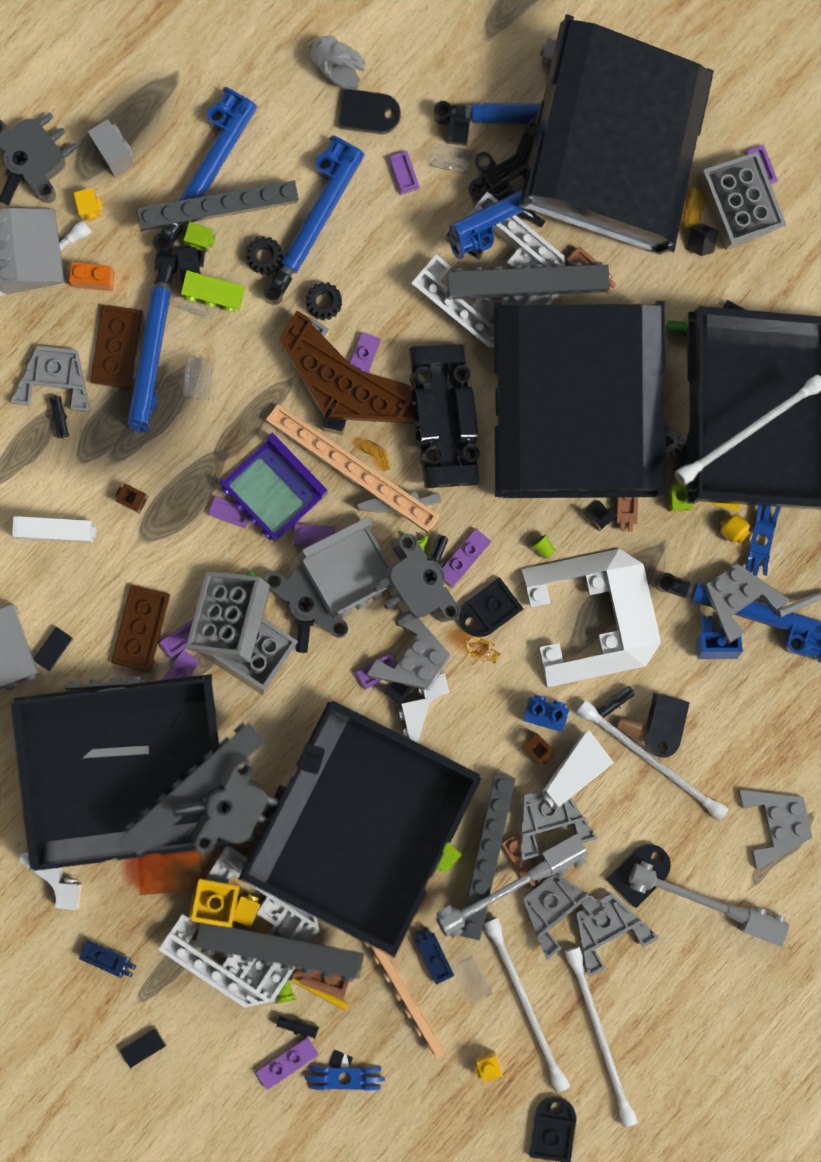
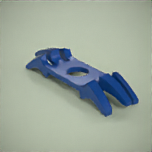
M758 506L750 550L746 561V570L750 571L752 558H755L753 561V575L756 577L761 559H764L762 564L763 575L767 576L774 530L781 507H776L771 522H769L771 506H766L762 520H760L763 506ZM759 534L767 536L768 542L766 545L762 546L757 543L756 538Z
M309 1066V1070L325 1073V1075L305 1076V1080L325 1082V1084H309V1089L381 1090V1085H365V1083L385 1081V1077L365 1076V1073L380 1072L381 1067L331 1068ZM348 1073L351 1076L350 1083L346 1085L341 1084L339 1081L340 1074Z

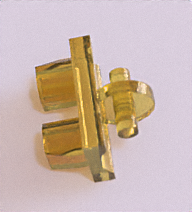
M476 636L468 638L465 643L466 650L470 653L469 656L483 662L490 661L495 664L501 654L493 649L495 644Z

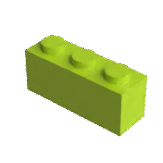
M186 271L181 295H184V300L196 302V299L204 301L203 305L215 308L217 304L224 306L223 310L235 313V309L240 310L246 286Z

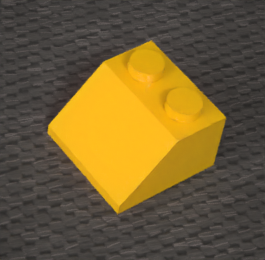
M198 879L191 899L188 919L190 921L232 928L240 886Z

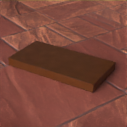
M102 305L90 380L91 384L131 389L143 314L142 310Z
M134 585L130 586L111 660L112 664L151 673L171 594Z

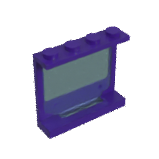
M273 432L267 437V441L225 480L221 479L219 481L222 486L220 490L227 497L231 495L235 499L234 505L241 512L245 510L249 514L247 517L254 526L258 524L263 529L261 533L269 541L273 539L274 542L282 537L328 494V490Z

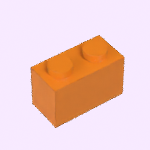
M71 262L69 282L73 288L113 291L115 271L112 266Z

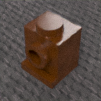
M125 483L123 487L120 486L115 494L118 504L138 514L141 513L149 497L146 493ZM131 495L135 497L133 502L128 501V497Z
M535 733L521 746L538 765L541 763L545 765L553 757L551 753L554 750L538 733ZM537 746H540L542 748V752L540 754L535 753V748Z

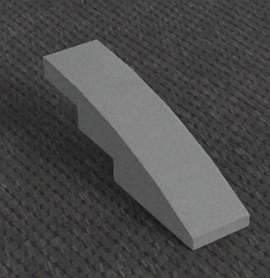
M417 492L409 494L425 506L441 503L439 492L419 499ZM377 498L357 504L359 511L377 513L396 512Z

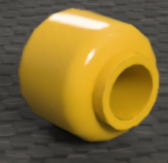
M739 514L727 515L720 522L722 525L720 533L730 543L738 542L740 544L750 534L749 523Z

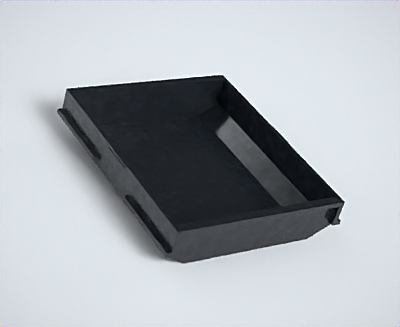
M566 14L564 20L560 22L544 97L539 108L536 122L537 128L519 207L659 255L666 252H675L689 188L687 184L697 139L702 129L714 70L598 24L574 20V16Z
M656 301L654 304L502 305V302H494V373L497 374L495 406L496 416H498V425L494 427L495 497L641 498L666 496V426L662 424V373L665 371V301Z
M699 306L693 312L687 313V381L690 382L687 465L701 460L795 395L813 376L819 375L821 377L820 316ZM821 391L801 399L703 467L696 477L687 484V504H696L702 501L821 510Z
M212 674L141 682L139 687L103 689L88 693L86 689L13 698L14 702L11 703L30 870L39 871L101 863L109 859L124 860L145 857V855L156 853L164 855L197 850L191 840V834L201 816L200 813L184 815L140 856L123 839V836L126 834L124 829L132 822L137 824L142 819L140 815L148 807L151 810L158 804L155 801L164 793L168 796L173 791L171 787L179 779L184 781L188 778L187 772L195 765L199 768L204 763L203 758L210 751L215 753L220 749L218 746L219 737ZM179 702L189 710L176 729H173L172 726L180 713L167 704ZM149 746V754L83 758L92 749ZM218 837L213 848L226 847L227 845L232 846V842Z
M332 700L331 703H327L307 742L308 744L326 749L319 773L315 775L297 769L295 775L291 776L280 798V804L275 814L270 815V823L268 825L265 824L260 834L261 840L258 843L256 842L238 879L395 958L426 895V885L429 879L434 876L444 855L443 850L446 844L452 841L482 778L479 777V773ZM300 756V758H299V760H298V762H297V764H296L297 767H298V765H299L301 756Z

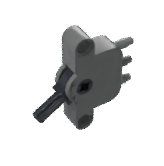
M49 112L39 120L25 119L11 130L0 120V128H2L0 132V148L4 152V163L7 167L5 175L8 178L0 195V203L10 205L19 182L24 184L25 180L42 202L51 203L56 199V191L49 180L64 169L66 164L65 158L73 153L77 146L75 143H72L61 151L55 144V141L65 134V130L60 128L51 135H48L44 130L43 126L54 117L52 113ZM44 189H50L47 195H42Z
M404 534L393 540L392 548L399 560L384 571L383 579L373 589L375 592H378L386 587L392 598L384 604V607L389 609L396 604L398 605L403 615L395 621L397 626L405 624L410 619L425 617L431 612L440 622L452 621L459 617V606L447 587H443L445 573L440 559L448 543L446 536L440 534L437 536L429 556H426L416 538L411 534ZM402 540L406 542V548L403 547ZM446 608L449 611V617L446 615Z
M301 564L295 569L288 580L277 572H270L265 576L264 581L268 584L271 577L276 576L279 578V584L275 587L270 586L269 590L290 604L291 613L296 617L295 624L298 625L296 652H308L310 626H314V622L336 638H343L348 634L349 628L347 623L339 616L332 619ZM306 600H309V603L312 604V607H308V610L301 606ZM338 623L345 626V631L342 634L334 632V626Z
M242 754L234 755L230 759L218 784L209 787L204 795H199V801L178 803L172 806V813L175 817L201 814L191 834L192 842L201 853L211 851L218 837L232 843H242L245 840L260 842L261 837L252 833V830L257 822L267 825L270 823V818L262 815L266 803L272 806H279L280 804L279 800L267 795L258 783L250 780L253 767L246 756ZM241 764H245L242 769H238Z

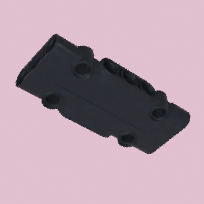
M427 345L409 348L411 364L409 381L413 386L411 404L416 444L420 446L418 460L422 465L424 487L442 488L480 484L479 468L477 465L480 451L475 445L478 440V428L473 389L471 386H468L471 373L468 367H466L464 345ZM456 372L461 375V380L456 377ZM418 373L424 377V382L419 379ZM466 450L470 453V459L465 455ZM427 453L432 454L433 461L428 459Z

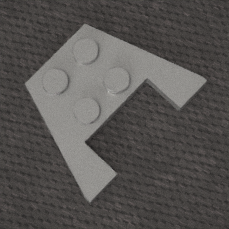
M37 346L26 368L27 371L23 379L20 380L18 389L11 399V403L30 406L34 385L73 390L71 410L90 412L78 350Z
M738 564L705 586L728 644L744 633L743 629L732 617L734 614L759 597H762L774 613L790 601L789 598Z
M419 618L410 619L405 624H402L401 627L415 634L416 638L396 668L393 669L377 659L367 675L373 679L378 678L387 682H397L406 686L430 690L451 658V655Z
M543 790L523 795L521 860L540 856L535 834L573 824L575 833L578 834L582 843L598 839L572 798L559 808L553 809L544 802V796L541 794Z
M738 790L743 809L759 805L764 806L772 846L752 850L756 869L764 867L813 838L804 797Z
M556 874L548 877L523 898L547 960L562 949L551 936L549 930L580 904L583 905L594 920H597L609 910L607 905L564 878H558Z
M612 893L598 900L607 905L609 910L597 920H594L585 908L576 912L589 978L606 969L595 949L630 929H633L642 947L659 939L657 934Z

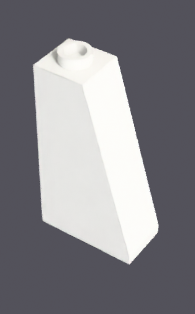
M13 516L12 537L20 541L93 543V538L97 536V527L94 526L92 521Z
M589 730L580 735L541 792L544 796L543 800L548 807L553 809L559 808L614 763Z

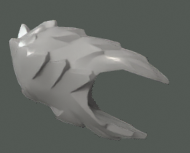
M331 35L321 37L309 45L310 55L314 64L329 80L344 89H358L359 85L357 82H360V79L355 69L365 70L363 65L365 61L358 51H355L344 42H339Z

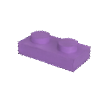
M295 524L294 545L311 546L335 534V526Z

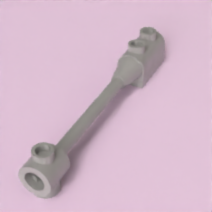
M575 834L540 854L539 858L542 862L528 871L526 875L462 911L456 908L452 909L451 905L436 913L438 916L436 921L445 936L450 935L453 938L463 932L461 928L465 926V918L530 881L554 876L555 874L559 878L568 872L567 868L571 865H574L575 868L586 862L584 858L588 856L586 848L578 834Z
M641 861L640 865L636 863L633 866L629 876L630 888L645 893L646 889L650 890L653 886L725 913L728 917L741 923L739 930L777 946H783L789 929V923L785 922L786 917L776 913L773 914V917L766 914L767 910L755 906L754 909L727 906L658 879L656 871L652 870L653 865Z

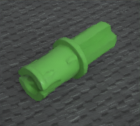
M667 320L665 330L667 332L683 333L686 336L687 320L685 322Z

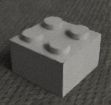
M107 119L88 131L93 144L114 177L135 165L132 160L135 157L127 141L123 139L116 124L111 125Z

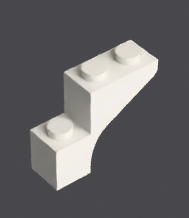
M445 673L438 676L430 690L419 688L420 696L424 695L425 699L402 704L399 714L401 721L405 720L407 728L403 729L405 737L417 742L430 703L439 696L449 694Z
M27 850V853L20 854V862L29 868ZM64 867L33 871L53 887L56 896L55 908L79 909L82 884L77 883L76 879H64V882H62Z

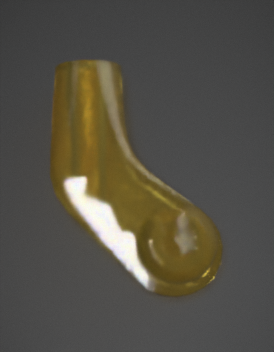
M364 440L360 446L361 450L378 460L382 472L391 470L387 451L370 440Z

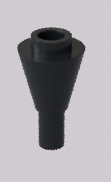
M530 210L516 215L518 218L532 221L541 228L546 222Z

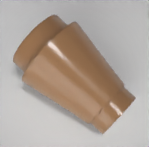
M621 718L617 729L637 742L638 740L644 741L645 723Z

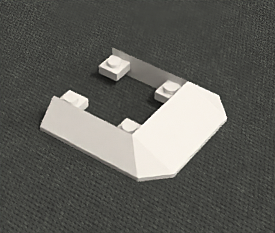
M486 192L469 215L498 200ZM516 215L493 226V230L517 249L507 262L508 266L521 265L523 268H531L532 265L541 264L543 267H551L552 264L558 263L565 266L564 255ZM436 254L411 284L485 346L494 348V302L489 298H477L473 305L470 306L462 299L448 300L447 286L441 280L451 269V266ZM558 295L504 297L501 302L502 305H550Z
M615 549L521 569L530 608L551 604L547 589L548 584L585 577L589 596L605 592L610 593L618 631L598 635L602 655L564 663L560 643L539 647L547 687L641 668L648 664L660 645L661 640L643 563L621 549Z
M227 845L206 877V880L227 884L233 874L239 877L248 858ZM254 887L267 896L257 914L273 924L268 934L312 943L319 932L317 918ZM184 913L181 915L172 931L162 943L159 951L244 1008L275 1000L293 970L280 968V963L273 962V966L260 964L261 960L254 958L253 962L240 960L241 956L233 955V958L228 957L223 964L210 954L201 952V948L195 947L196 945L190 940L200 924L190 921Z

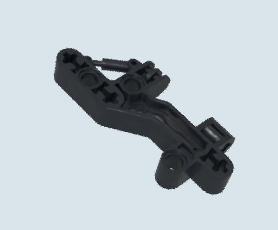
M538 116L527 123L516 153L497 165L492 156L487 152H481L476 156L475 164L481 176L473 180L468 188L470 196L474 200L480 201L486 192L492 194L498 201L515 193L509 182L527 171L535 132H532L531 127L537 128ZM483 158H487L490 161L486 167L479 165V161ZM484 180H486L487 186L489 187L488 190L486 186H484ZM474 187L481 188L482 193L478 194L475 192Z

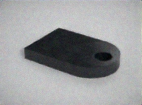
M344 90L340 129L387 134L398 126L401 110L398 102L392 96L361 90ZM388 111H393L397 116L389 120L385 114Z
M499 577L462 606L459 621L463 630L470 636L486 637L524 608ZM468 618H475L477 621L476 628L469 629L466 626V620Z
M653 693L644 732V744L650 754L656 757L667 758L678 750L690 702ZM662 742L663 749L659 752L658 745Z
M644 844L637 847L606 878L635 908L657 887L653 886L650 890L646 889L645 893L630 888L629 876L633 866L636 863L640 865L641 861L653 865L652 870L656 871L657 878L663 881L670 872L671 862L668 854L664 849L654 844ZM658 851L662 854V860L659 863H654L651 856L654 852Z
M560 1096L547 1097L537 1106L529 1151L530 1158L571 1162L577 1118L572 1104L565 1098ZM555 1102H560L563 1105V1109L559 1113L551 1110V1106Z

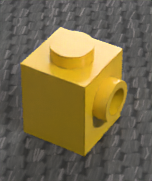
M93 188L74 192L79 216L83 221H94L97 217L102 216L100 209H103L102 200L100 197L97 198Z
M247 893V896L242 895L240 899L237 898L233 920L251 927L262 903L258 901L259 897Z
M495 1052L476 1058L475 1073L477 1078H482L483 1083L503 1076Z

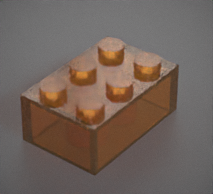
M197 849L160 855V853L149 854L138 858L140 895L191 892L195 890L198 879L204 880L203 855Z

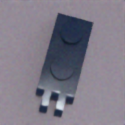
M425 927L423 928L426 934L425 937H422L420 930L416 932L419 938L416 944L437 985L453 977L454 973L435 933L430 934L428 928Z
M90 939L87 940L79 957L80 960L120 978H123V975L132 977L133 973L126 970L127 967L133 970L136 969V965L130 962L131 958Z

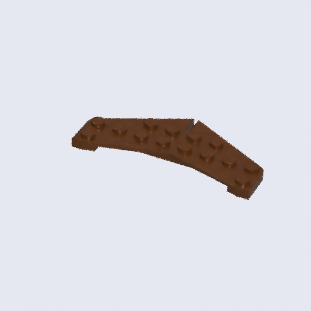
M298 310L295 312L280 337V345L323 416H325L334 401L336 405L328 419L414 424L411 404L412 385L363 372L354 367L312 325L313 322L306 315Z

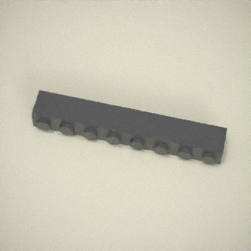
M293 180L137 208L136 214L140 232L295 204L299 201L296 183Z
M592 262L590 265L583 266V263L570 264L571 266H563V264L558 263L552 264L551 267H543V265L537 264L532 265L531 268H523L521 265L511 266V269H503L502 266L491 267V270L475 267L471 268V271L455 268L451 269V272H448L446 275L448 300L607 292L610 289L608 264L602 265V262Z
M242 722L233 730L236 734L231 739L228 737L223 739L218 744L220 749L215 753L210 751L203 758L204 763L199 768L197 765L187 772L189 777L184 781L179 779L171 787L173 791L168 796L165 793L155 801L158 805L152 810L148 807L140 815L142 819L137 824L132 822L124 829L126 834L123 836V839L139 856L183 817L173 816L172 806L174 804L199 801V795H204L209 787L218 784L230 759L234 755L242 754L248 758L265 742V739L249 722L246 725Z
M494 773L465 909L489 896L491 893L516 778ZM488 906L465 918V926L461 928L463 932L459 934L460 936L480 941Z
M201 922L195 946L202 948L201 952L213 954L214 951H219L221 956L233 958V955L241 956L240 960L253 962V958L261 960L260 964L273 966V962L280 963V968L293 970V966L301 968L300 972L313 974V970L320 971L321 976L333 978V974L340 975L341 980L353 982L354 978H360L364 953Z

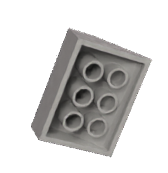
M758 152L704 169L697 177L717 230H719L718 232L725 250L743 245L786 226Z
M8 208L0 210V287L6 295L64 283L55 209Z
M206 571L186 649L229 660L250 662L270 585L260 577Z
M262 617L250 662L234 661L201 652L198 653L263 695L298 641Z

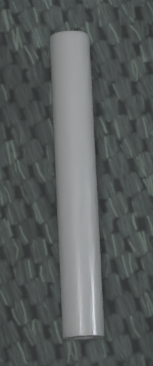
M821 591L776 610V615L780 618L820 601Z

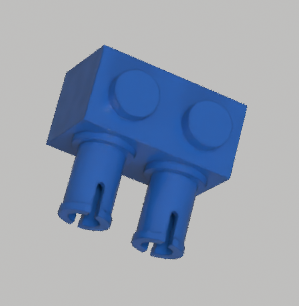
M706 616L700 617L701 633L696 639L697 659H738L743 652L741 636L728 644L723 628H721V632H713L712 616H708V619Z
M534 695V698L529 697L522 721L563 732L569 708L565 707L566 704L555 700L553 704L545 702L546 698L539 695Z

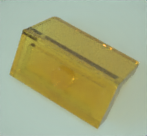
M694 187L688 188L680 228H687L688 230L693 226L700 225L706 200L704 194Z

